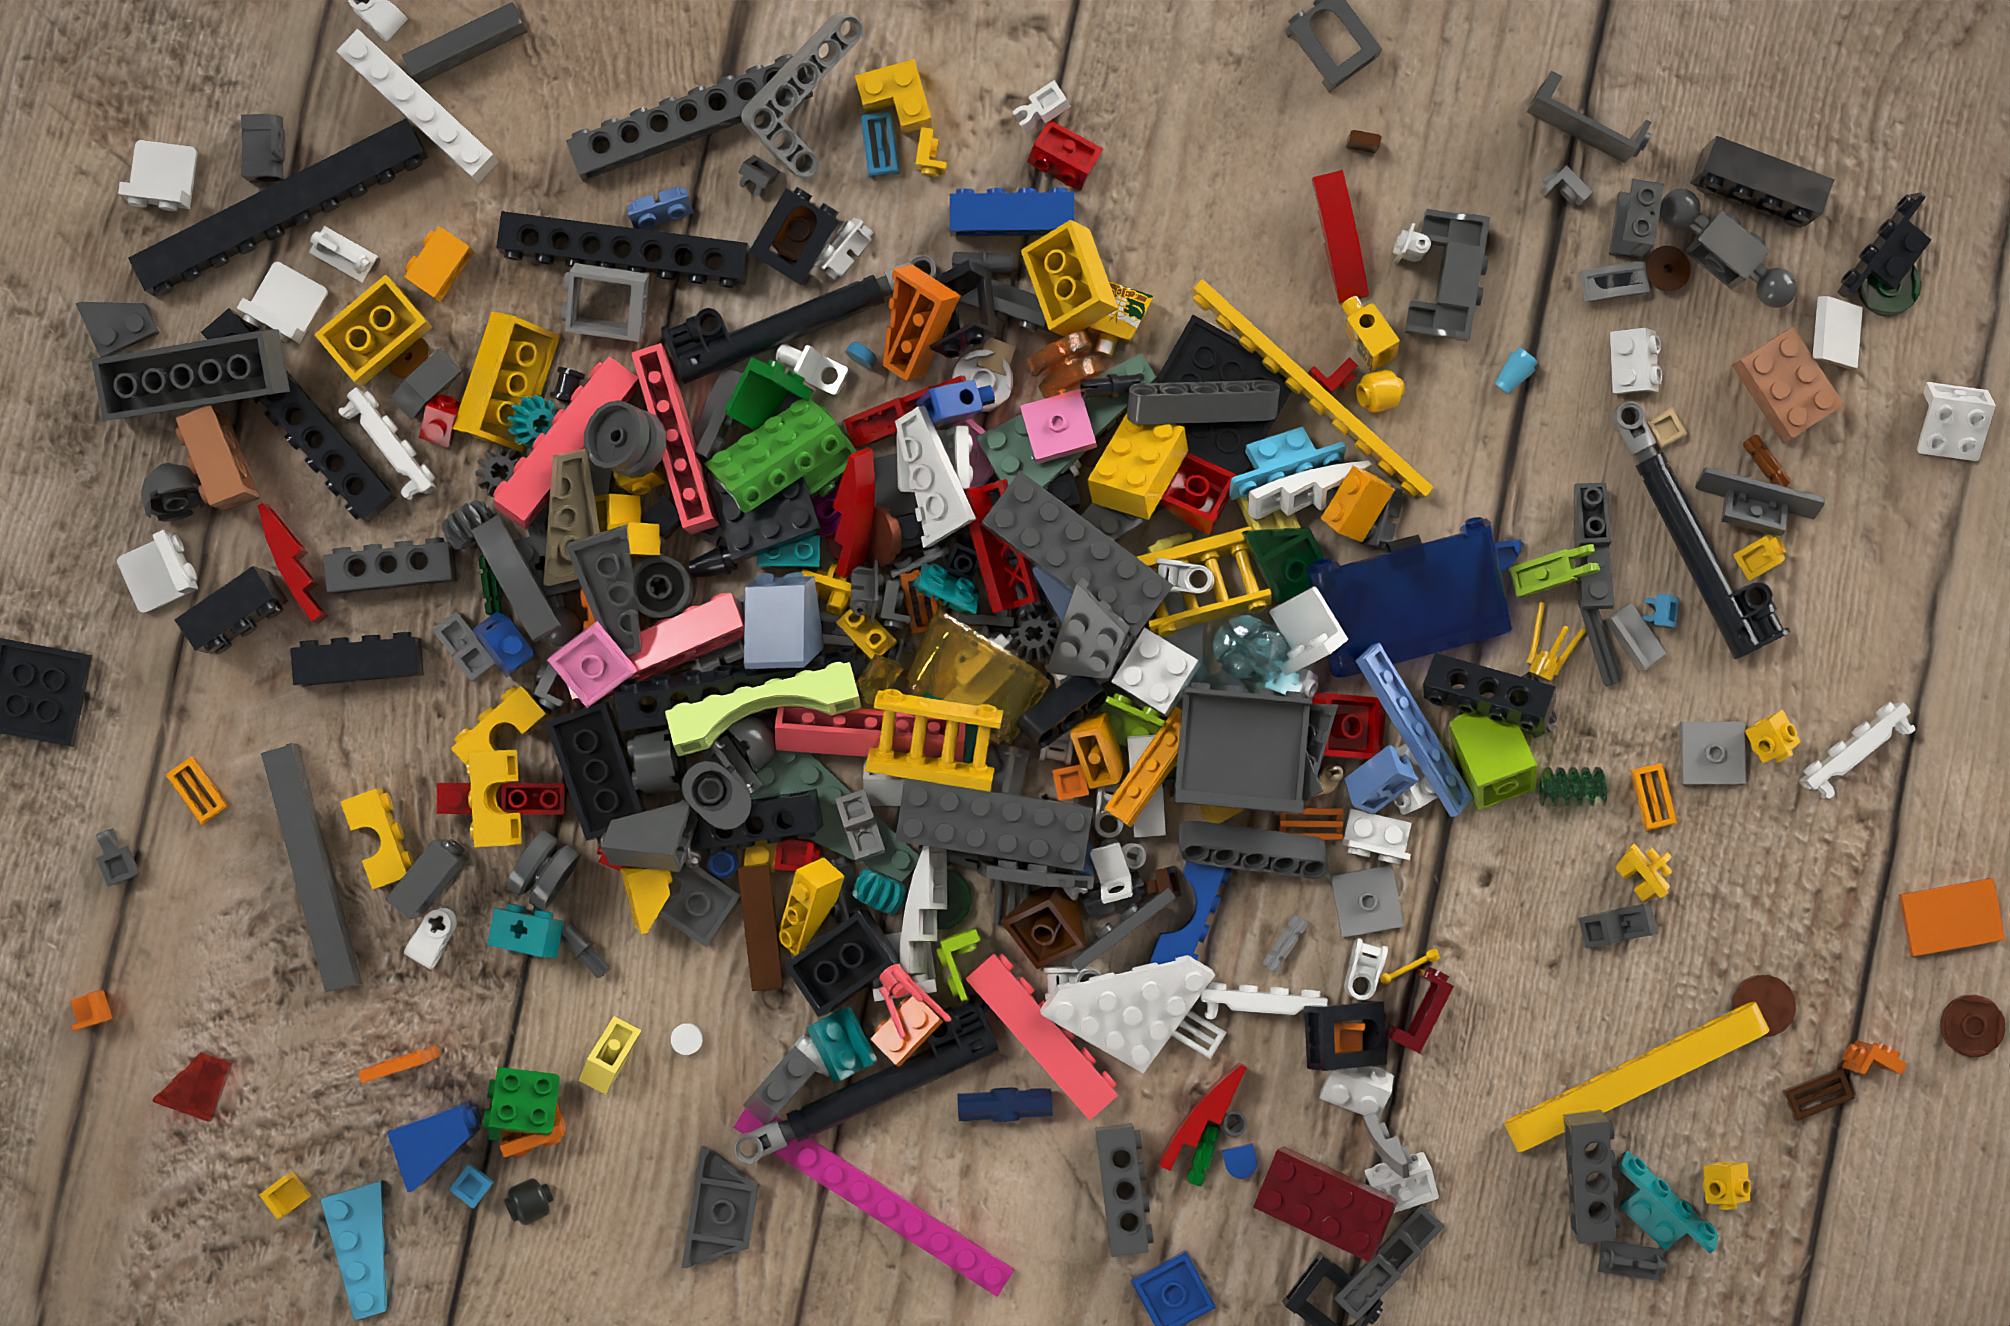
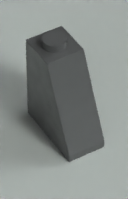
M684 801L611 820L607 832L603 833L601 837V849L609 863L613 865L680 872L698 822V817L689 803Z

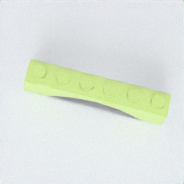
M835 662L826 666L825 669L814 672L811 670L801 671L795 677L784 680L780 678L771 679L765 682L764 685L754 688L748 686L741 687L731 694L723 696L710 695L701 702L693 704L680 703L671 710L665 711L673 746L677 755L682 756L708 749L718 736L732 724L764 709L782 706L804 707L832 716L859 709L862 706L850 662L844 664L842 662Z

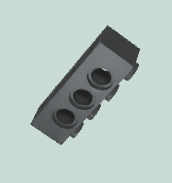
M444 537L425 539L426 544L413 545V541L394 542L395 547L384 549L382 544L364 545V551L352 552L351 547L332 549L333 554L323 555L327 592L341 594L457 581L454 547L449 542H444ZM420 554H426L428 557L427 566L422 570H417L414 565L415 558ZM389 557H394L397 561V567L392 573H386L383 567L385 560ZM363 560L366 564V570L363 575L356 577L353 573V565L357 561Z
M1601 1110L1564 1114L1571 1233L1578 1244L1616 1240L1615 1228L1620 1226L1617 1209H1614V1198H1618V1188L1615 1179H1612V1169H1616L1615 1154L1610 1147V1140L1614 1139L1613 1123L1605 1117ZM1597 1143L1593 1150L1585 1151L1588 1145ZM1598 1173L1594 1180L1587 1181L1591 1174ZM1600 1202L1596 1209L1589 1210L1593 1203Z
M1132 1123L1095 1127L1111 1257L1149 1253L1148 1244L1154 1243L1152 1225L1145 1224L1144 1212H1150L1148 1193H1142L1140 1181L1146 1180L1144 1161L1138 1162L1137 1150L1142 1149L1140 1130L1134 1131ZM1118 1150H1125L1130 1154L1129 1162L1123 1166H1118L1112 1161L1113 1154ZM1124 1181L1130 1182L1134 1186L1133 1193L1128 1197L1119 1196L1116 1193L1119 1183ZM1126 1213H1133L1138 1218L1136 1225L1132 1228H1124L1120 1224L1121 1217Z

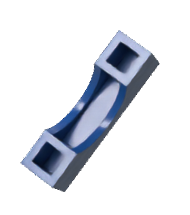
M1190 862L1185 863L1181 875L1190 883L1195 894L1193 915L1180 929L1159 933L1148 961L1150 964L1156 962L1158 965L1176 961L1175 958L1186 955L1198 960L1199 955L1194 953L1198 941L1204 943L1210 925L1205 924L1209 912L1215 914L1221 898L1216 893L1220 883H1227L1232 868Z

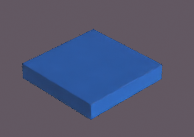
M1186 1250L1131 1279L1154 1326H1183L1216 1308Z

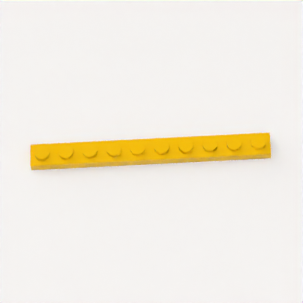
M1201 279L1193 286L1189 292L1194 295L1192 300L1199 308L1204 311L1209 309L1217 316L1215 321L1227 332L1234 331L1240 337L1239 343L1251 353L1256 351L1263 357L1262 364L1274 374L1279 372L1287 379L1285 384L1289 389L1298 395L1303 393L1310 400L1308 405L1319 415L1325 413L1332 419V427L1341 435L1345 436L1348 434L1356 441L1354 446L1367 457L1372 455L1379 462L1377 467L1389 477L1394 475L1401 481L1400 488L1412 498L1415 496L1422 498L1431 492L1434 487L1210 285Z

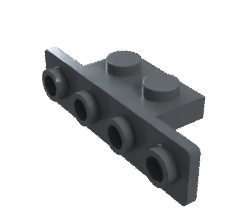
M991 279L996 320L1007 322V319L1019 322L1018 326L1028 331L1036 332L1037 329L1061 336L1048 329L1036 294ZM977 288L961 296L959 302L979 308ZM1075 335L1067 339L1073 340Z
M729 367L721 369L692 431L697 445L695 452L700 456L706 476L709 471L704 463L723 450L726 433L736 422L735 419L725 414V407L742 373Z
M1705 467L1695 485L1696 489L1724 496L1721 522L1782 537L1786 531L1788 513L1815 519L1825 504V498L1809 492L1796 491L1778 484H1769L1754 480L1751 477L1739 476L1715 468Z

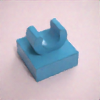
M1657 594V599H1645L1644 603L1654 605L1656 610L1651 616L1643 615V620L1663 628L1676 629L1679 606L1678 597L1670 594Z
M469 1163L448 1190L474 1209L494 1184V1181Z

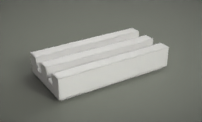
M1190 1010L1187 1016L1217 1034L1216 1038H1211L1183 1020L1179 1026L1211 1045L1208 1050L1176 1030L1171 1036L1211 1059L1227 1032Z

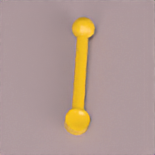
M1430 949L1427 951L1426 956L1390 974L1383 973L1379 978L1382 985H1389L1392 979L1428 961H1437L1440 958L1438 950Z

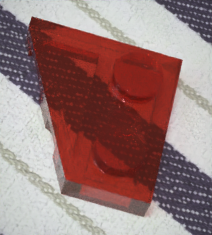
M205 1051L200 1052L183 1071L172 1079L168 1086L153 1098L152 1102L207 1122L212 1121L233 1061Z

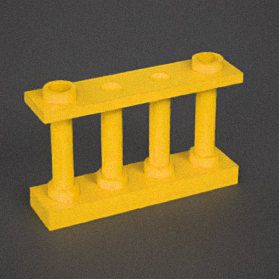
M1251 526L1136 557L1156 573H1158L1159 566L1156 563V558L1183 561L1189 564L1202 562L1214 575L1213 591L1217 603L1199 607L1195 594L1181 592L1187 611L1168 615L1163 599L1154 611L1156 619L1149 621V630L1159 637H1167L1176 633V630L1248 610L1250 613L1260 612L1266 609L1267 605L1271 604V590L1259 591L1248 556L1250 550L1242 535L1243 531L1252 530ZM1229 554L1236 556L1247 595L1232 599L1228 598L1218 564L1220 557Z
M895 689L878 690L874 708L884 710L880 743L877 748L870 747L865 772L987 792L991 791L994 767H988L985 762L991 727L1000 729L1003 710H997L996 707L987 704L973 706L905 695ZM897 712L915 715L911 750L908 753L896 752L892 749ZM928 717L947 720L942 757L940 758L926 757L923 754ZM959 722L978 725L973 762L970 764L957 762L954 759Z

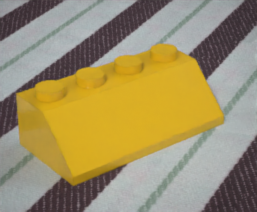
M491 311L453 429L475 438L522 452L525 444L522 445L515 441L516 435L508 431L514 423L510 422L506 417L515 415L512 405L517 404L521 406V398H532L534 395L541 396L561 335L516 316Z

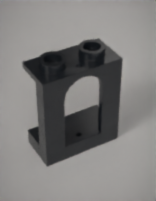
M796 187L794 191L785 188L748 253L798 284L806 286L812 276L810 274L812 268L836 227L842 225L843 221L837 218L839 212L827 204L823 203L819 207L812 203L810 200L813 196L801 188ZM805 206L815 213L817 226L796 264H793L769 248L792 210Z
M968 259L934 278L961 296L977 288L980 323L974 321L960 328L957 303L942 339L929 345L930 350L952 359L959 357L963 352L974 346L981 345L986 340L997 335L991 272L989 268Z
M1364 1000L1361 1003L1304 1006L1307 1069L1329 1071L1387 1065L1388 1046L1385 1032L1386 1013L1384 1011V1001ZM1362 1019V1022L1365 1023V1030H1363L1364 1050L1335 1053L1333 1022Z
M1319 1252L1282 1302L1286 1308L1294 1314H1298L1312 1326H1342L1332 1321L1306 1300L1324 1276L1341 1288L1352 1278L1349 1273L1322 1252ZM1379 1298L1358 1321L1347 1326H1366L1368 1323H1375L1383 1311L1381 1308L1383 1301Z

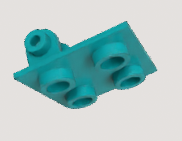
M923 562L920 576L918 575L913 583V587L917 588L918 593L929 598L935 595V601H938L940 597L943 599V605L949 602L948 607L960 613L965 611L976 614L979 589L975 588L974 583L965 578L957 579L949 575L939 565H928Z

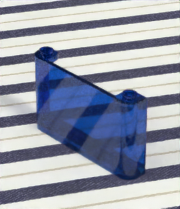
M1473 517L1467 519L1465 525L1460 527L1459 534L1340 566L1338 562H1333L1331 558H1322L1314 561L1312 566L1306 567L1310 588L1316 587L1348 638L1345 643L1326 656L1329 671L1334 677L1342 678L1362 673L1356 660L1371 645L1377 643L1381 644L1391 663L1397 664L1503 635L1513 629L1492 526L1487 518Z

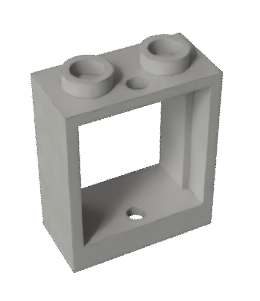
M575 263L570 273H565L563 290L568 291L567 302H563L561 310V320L566 321L565 331L639 342L644 334L649 274ZM582 278L631 285L628 323L579 316Z

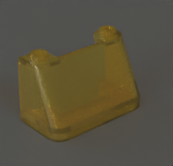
M940 609L932 617L906 676V679L910 681L908 688L922 697L927 692L942 701L973 706L987 704L996 707L997 710H1003L1000 729L991 727L989 739L998 745L1002 740L1009 745L1013 743L1020 732L1017 726L1019 718L1026 710L1039 702L1051 683L1040 671Z

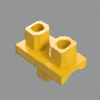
M835 563L831 564L828 571L818 568L817 573L802 569L801 573H803V576L815 577L817 598L828 600L826 611L841 617L851 603L852 590L851 583L847 582L848 577L843 578L835 572L837 567Z
M849 609L836 621V624L874 664L897 644L895 638L875 618L873 624H870V615H856Z
M1634 842L1627 847L1625 855L1618 861L1615 868L1624 879L1629 878L1637 871L1642 875L1644 880L1634 887L1635 893L1642 902H1646L1657 895L1661 899L1668 894L1667 890L1670 885L1657 869H1659L1664 877L1670 875L1672 871L1666 862L1672 856L1667 851L1658 855L1652 847L1645 852L1652 861L1650 862Z

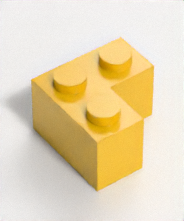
M915 59L855 75L864 113L895 106L902 134L921 130V127L928 128L932 126L930 111Z
M623 494L594 496L600 533L627 524L631 559L660 555V524L641 523L642 508L640 496Z

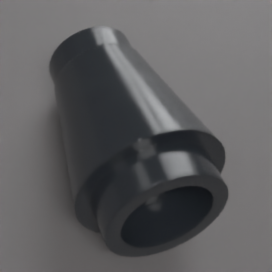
M723 545L689 561L690 571L694 578L731 575V571L738 568V564L731 560L728 547Z

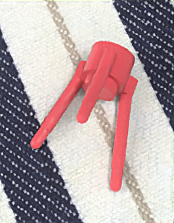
M899 964L891 965L881 973L879 980L883 987L879 989V992L886 1001L893 1023L901 1039L905 1038V1033L892 1000V995L900 998L909 992L918 1002L923 1000L946 1022L951 1021V1017L912 980L909 974L905 973Z

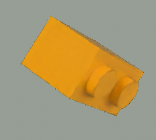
M438 226L436 231L431 230L422 243L424 248L418 257L413 256L405 267L407 273L404 275V278L438 302H441L475 252L470 246Z
M1352 466L1321 519L1337 533L1363 542L1395 489L1379 476Z
M1106 711L1089 715L1074 726L1070 732L1088 787L1092 789L1117 784L1122 777L1126 764L1108 713Z

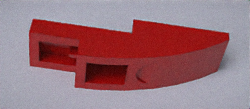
M436 783V814H472V809L468 802L471 783ZM503 783L497 790L496 801L498 806L507 813L564 815V783Z

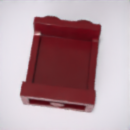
M1429 966L1426 971L1418 968L1415 973L1430 981V986L1407 1031L1405 1032L1391 1024L1388 1025L1385 1031L1388 1038L1419 1054L1454 988V985L1447 982L1448 975Z

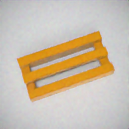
M190 756L165 774L201 825H205L211 818L216 817L222 810L229 807L193 756ZM188 766H190V768L195 773L197 778L200 780L202 785L213 798V800L217 804L216 807L212 805V803L204 794V792L199 787L197 782L194 780L192 775L186 769ZM181 773L208 811L205 815L176 776L177 774Z
M1657 763L1630 770L1644 830L1648 831L1677 824L1663 764ZM1653 771H1656L1667 815L1665 820H1662L1651 775ZM1640 774H1644L1655 818L1653 823L1651 822Z

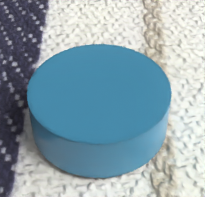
M851 342L845 351L849 358L867 369H871L877 361L876 355L871 350L857 342Z

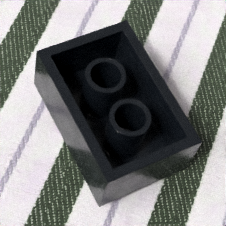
M252 566L174 620L195 651L209 654L215 652L218 655L232 646L230 641L237 636L245 637L258 628L256 623L265 617L271 619L284 610L282 606L289 601L269 571Z
M863 910L851 916L783 965L816 1015L820 1017L829 1014L879 979L885 969L900 963V957L869 910Z

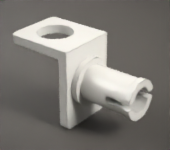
M785 343L779 347L776 353V360L793 367V372L804 377L806 383L834 396L838 395L849 373V368L822 356L809 345H806L802 352ZM829 368L836 369L838 373L837 380L830 385L824 384L822 381L824 371Z
M1112 838L1103 840L1100 848L1090 851V856L1100 880L1101 900L1105 904L1131 897L1133 890L1132 876L1121 845ZM1116 886H1124V889L1120 892L1109 893Z

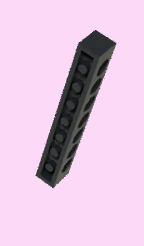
M501 211L496 245L500 253L504 254V258L522 261L523 256L533 257L535 262L552 265L554 260L566 262L565 266L573 267L575 263L612 269H626L627 271L640 273H657V277L664 280H676V276L688 277V282L695 284H706L707 280L719 281V286L726 288H737L738 284H746L749 262L748 252L750 250L748 243L505 211ZM529 233H538L539 239L535 245L526 246L524 244V239ZM565 236L570 239L566 249H555V242L558 238ZM590 241H599L600 249L595 254H587L585 252V247ZM620 245H630L631 252L627 257L618 258L616 256V250ZM653 248L662 250V256L658 261H647L646 256L649 250ZM681 253H691L693 259L689 265L680 266L677 264V258ZM714 256L722 257L724 260L722 267L717 270H711L707 267L709 259Z
M230 308L201 331L207 340L253 332L244 320ZM286 370L290 392H284L282 398L276 402H272L271 395L253 397L251 399L256 404L261 401L267 408L264 414L276 427L281 425L287 431L284 437L294 449L298 450L301 448L308 457L304 460L315 473L321 471L328 479L325 482L328 489L336 497L341 494L348 502L345 505L348 512L356 520L361 517L363 520L370 522L397 497ZM296 410H302V421L297 425H292V413ZM317 433H322L324 438L322 445L318 448H312L311 438ZM337 456H342L344 460L342 469L333 472L331 469L332 460ZM362 479L364 483L363 491L358 495H353L351 492L352 483Z
M848 646L840 648L838 652L825 653L820 651L805 667L745 669V666L732 667L730 665H721L715 667L712 671L688 670L682 673V675L672 677L661 674L645 681L627 679L614 688L620 731L666 725L668 721L665 711L671 710L680 703L693 704L703 701L704 698L710 696L702 693L708 687L718 689L714 695L723 696L734 693V686L740 682H745L749 684L748 687L754 688L764 685L769 678L774 677L784 680L795 677L801 671L811 670L814 672L825 669L826 666L835 662H842L843 664L850 662L858 694H870L865 657L860 648L856 649V647ZM676 692H684L687 694V696L682 700H675L671 698V696ZM647 696L656 699L650 705H644L640 700Z

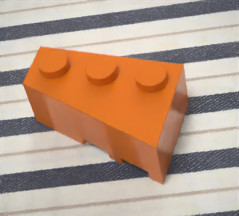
M912 264L893 269L892 279H895L893 297L889 301V308L892 309L890 326L886 329L883 366L905 381L926 375L936 353L930 350L929 345L942 339L961 296Z

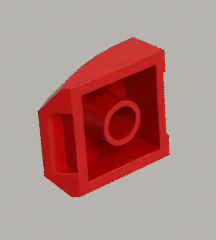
M1187 452L1159 503L1186 523L1210 535L1230 499L1229 488L1231 479L1238 475Z
M1314 693L1312 704H1338L1323 756L1371 759L1383 750L1386 711L1378 697Z

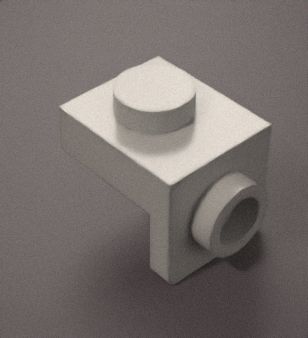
M548 663V665L543 664L536 676V681L539 683L533 694L541 697L538 703L556 711L558 706L566 708L568 702L552 695L561 676Z

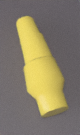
M1188 531L1157 540L1154 545L1147 547L1148 553L1182 545L1192 540L1193 535Z

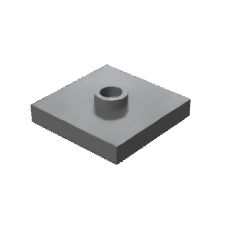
M1680 722L1681 784H1746L1745 722Z
M1393 865L1330 875L1341 937L1404 927Z

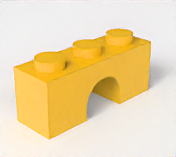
M515 686L511 687L501 696L503 702L495 709L492 707L486 709L477 718L479 723L472 730L467 727L454 738L456 744L451 749L466 766L469 752L498 751L494 743V735L501 725L511 723L521 734L528 735L551 715L542 704L538 703L539 701L527 687L520 686L518 689Z
M517 750L469 752L466 768L471 782L468 802L472 809L473 822L470 825V835L472 840H474V847L522 844L520 812L507 813L498 806L496 801L497 790L503 783L518 781Z
M375 788L340 801L351 831L370 827L380 836L381 845L378 852L374 856L362 860L372 890L399 882L412 867L414 860L409 851L405 852L401 840L404 839V833L399 822H394L390 811L394 807L387 792L383 793L381 788Z

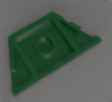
M1303 527L1245 530L1242 532L1268 589L1271 590L1276 606L1312 587H1316L1322 597H1325L1336 584L1311 529Z

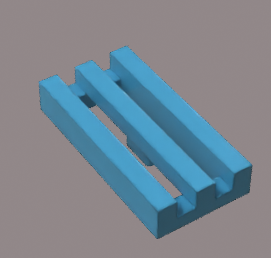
M891 111L861 115L869 178L877 175L886 176L892 173L900 174ZM881 119H886L892 160V166L886 167ZM868 121H874L880 168H874Z

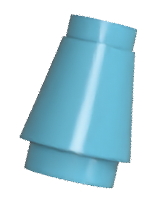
M1520 347L1515 353L1511 351L1494 384L1509 394L1536 371L1534 367L1538 364V361Z

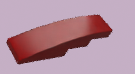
M1340 170L1315 176L1312 178V184L1325 239L1324 247L1338 303H1343L1353 296H1357L1358 299L1369 296L1365 268L1344 172Z
M960 375L936 386L926 387L902 398H895L844 419L852 445L857 449L897 435L895 421L918 407L916 401L932 388L967 381L965 375Z
M869 447L849 455L833 508L842 514L834 540L843 546L835 570L843 578L850 576L851 571L856 566H864L871 539L875 505V472L873 450Z
M262 502L257 507L265 538L277 568L293 597L311 622L319 624L328 615L309 593L318 583L299 561L309 552L273 508Z
M1238 1062L1218 1079L1193 1105L1171 1136L1159 1158L1158 1165L1171 1171L1183 1143L1196 1148L1208 1120L1219 1125L1221 1124L1247 1069L1244 1064Z

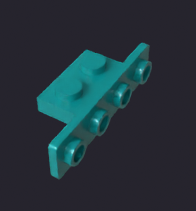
M1628 1150L1624 1152L1618 1169L1638 1188L1621 1201L1619 1208L1664 1250H1667L1688 1233L1708 1253H1712L1716 1249L1719 1238L1714 1226L1708 1221L1701 1219L1687 1201L1680 1199L1670 1190L1669 1185L1663 1179L1657 1178L1647 1168L1641 1158L1632 1155Z

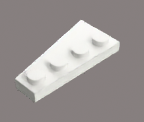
M920 406L896 420L895 423L903 459L908 462L910 469L908 481L910 490L915 492L918 508H915L917 521L922 523L924 536L921 539L923 548L931 547L976 520V517L926 407Z

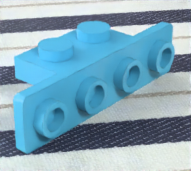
M1303 426L1247 444L1245 453L1255 470L1233 477L1230 483L1229 496L1231 500L1240 497L1246 498L1249 497V491L1277 479L1306 470L1342 464L1346 445L1342 441L1316 450Z

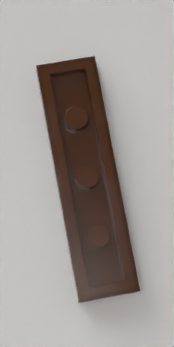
M770 863L738 866L752 991L783 988L784 982Z

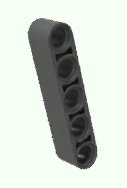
M1269 380L1135 384L1129 388L1127 419L1135 424L1272 420L1277 417L1280 386Z
M1187 821L1178 828L1180 854L1186 862L1310 879L1324 876L1329 869L1324 840L1318 837L1203 821Z

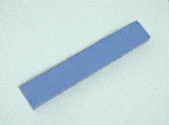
M1381 644L1371 645L1356 660V663L1450 817L1459 815L1474 797Z

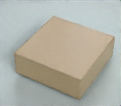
M990 338L985 341L982 350H990L995 353L988 356H980L977 366L1006 376L1003 368V358L1010 366L1016 347Z
M1673 407L1646 421L1657 442L1655 445L1658 450L1687 434Z

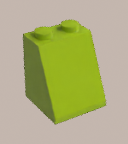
M1476 713L1473 715L1461 714L1452 722H1449V735L1478 811L1536 790L1537 764L1518 725L1507 722L1497 723L1486 716Z

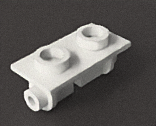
M853 218L851 221L846 220L837 231L839 236L832 244L828 243L819 256L815 266L824 270L827 267L828 269L825 273L831 279L841 278L854 262L846 254L849 249L859 256L872 240L870 236L873 234V231L865 225L860 228L863 223L862 220Z
M1412 223L1407 231L1402 230L1400 236L1398 235L1392 251V253L1397 254L1395 264H1398L1401 258L1411 262H1418L1430 249V239L1426 235L1413 231L1415 223Z
M326 226L323 227L320 233L314 232L310 240L313 246L309 253L362 283L378 258L377 255Z

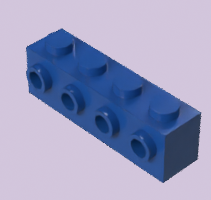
M1002 188L987 189V193H975L974 189H957L956 194H949L950 237L1046 235L1067 221H1074V192H1067V188H1050L1049 192L1036 193L1035 188H1020L1018 193H1005V189Z

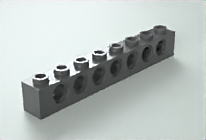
M792 54L780 56L775 59L774 64L763 67V65L753 66L746 70V74L735 78L733 75L723 77L717 81V85L705 88V86L693 88L688 91L687 96L682 98H666L660 101L659 106L649 110L646 107L636 109L630 113V117L618 120V118L606 120L601 123V127L592 131L582 129L573 133L572 138L566 140L578 175L582 181L742 123V110L753 98L743 100L739 97L740 92L744 88H752L755 90L756 95L793 57ZM803 66L798 70L797 78L799 81L803 80L806 77V72ZM784 88L780 89L776 94L777 103L785 99L786 92ZM812 90L803 100L813 97ZM717 98L726 100V106L720 111H714L710 108L712 101ZM694 109L697 111V116L694 120L687 122L681 119L685 110ZM759 111L754 118L764 115V112ZM666 120L668 122L666 130L663 132L653 131L652 128L656 121ZM630 130L639 132L638 139L633 143L624 141V135ZM608 141L610 147L607 152L603 154L595 152L597 143Z

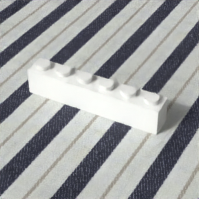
M356 29L338 48L336 52L475 182L479 184L499 163L490 150L359 29Z

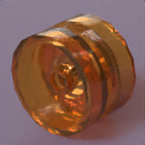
M1079 331L1061 338L1025 361L1032 377L1048 375L1038 386L1044 399L1060 395L1080 385L1081 379H1091L1105 372V367L1098 355L1083 357L1090 351L1093 345L1086 331Z

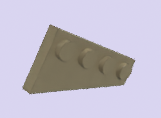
M585 449L553 455L544 585L546 586L577 580L578 576L566 549L567 543L600 533L588 453Z

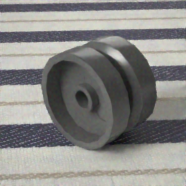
M619 400L611 401L597 408L590 417L584 432V446L588 457L595 465L629 478L643 477L651 472L661 461L666 448V432L663 423L656 415Z
M542 830L518 859L506 882L505 888L521 896L533 886L529 895V903L539 910L545 911L571 876L581 853L566 845L561 847L553 856L557 848V838Z

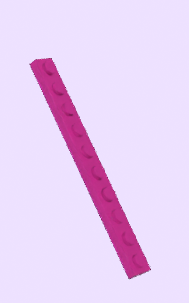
M745 1108L733 1128L743 1134L762 1127L764 1124ZM775 1116L770 1122L777 1120L780 1123L783 1120ZM810 1137L799 1143L794 1138L787 1142L788 1146L773 1152L784 1161L996 1297H998L1014 1272V1268Z

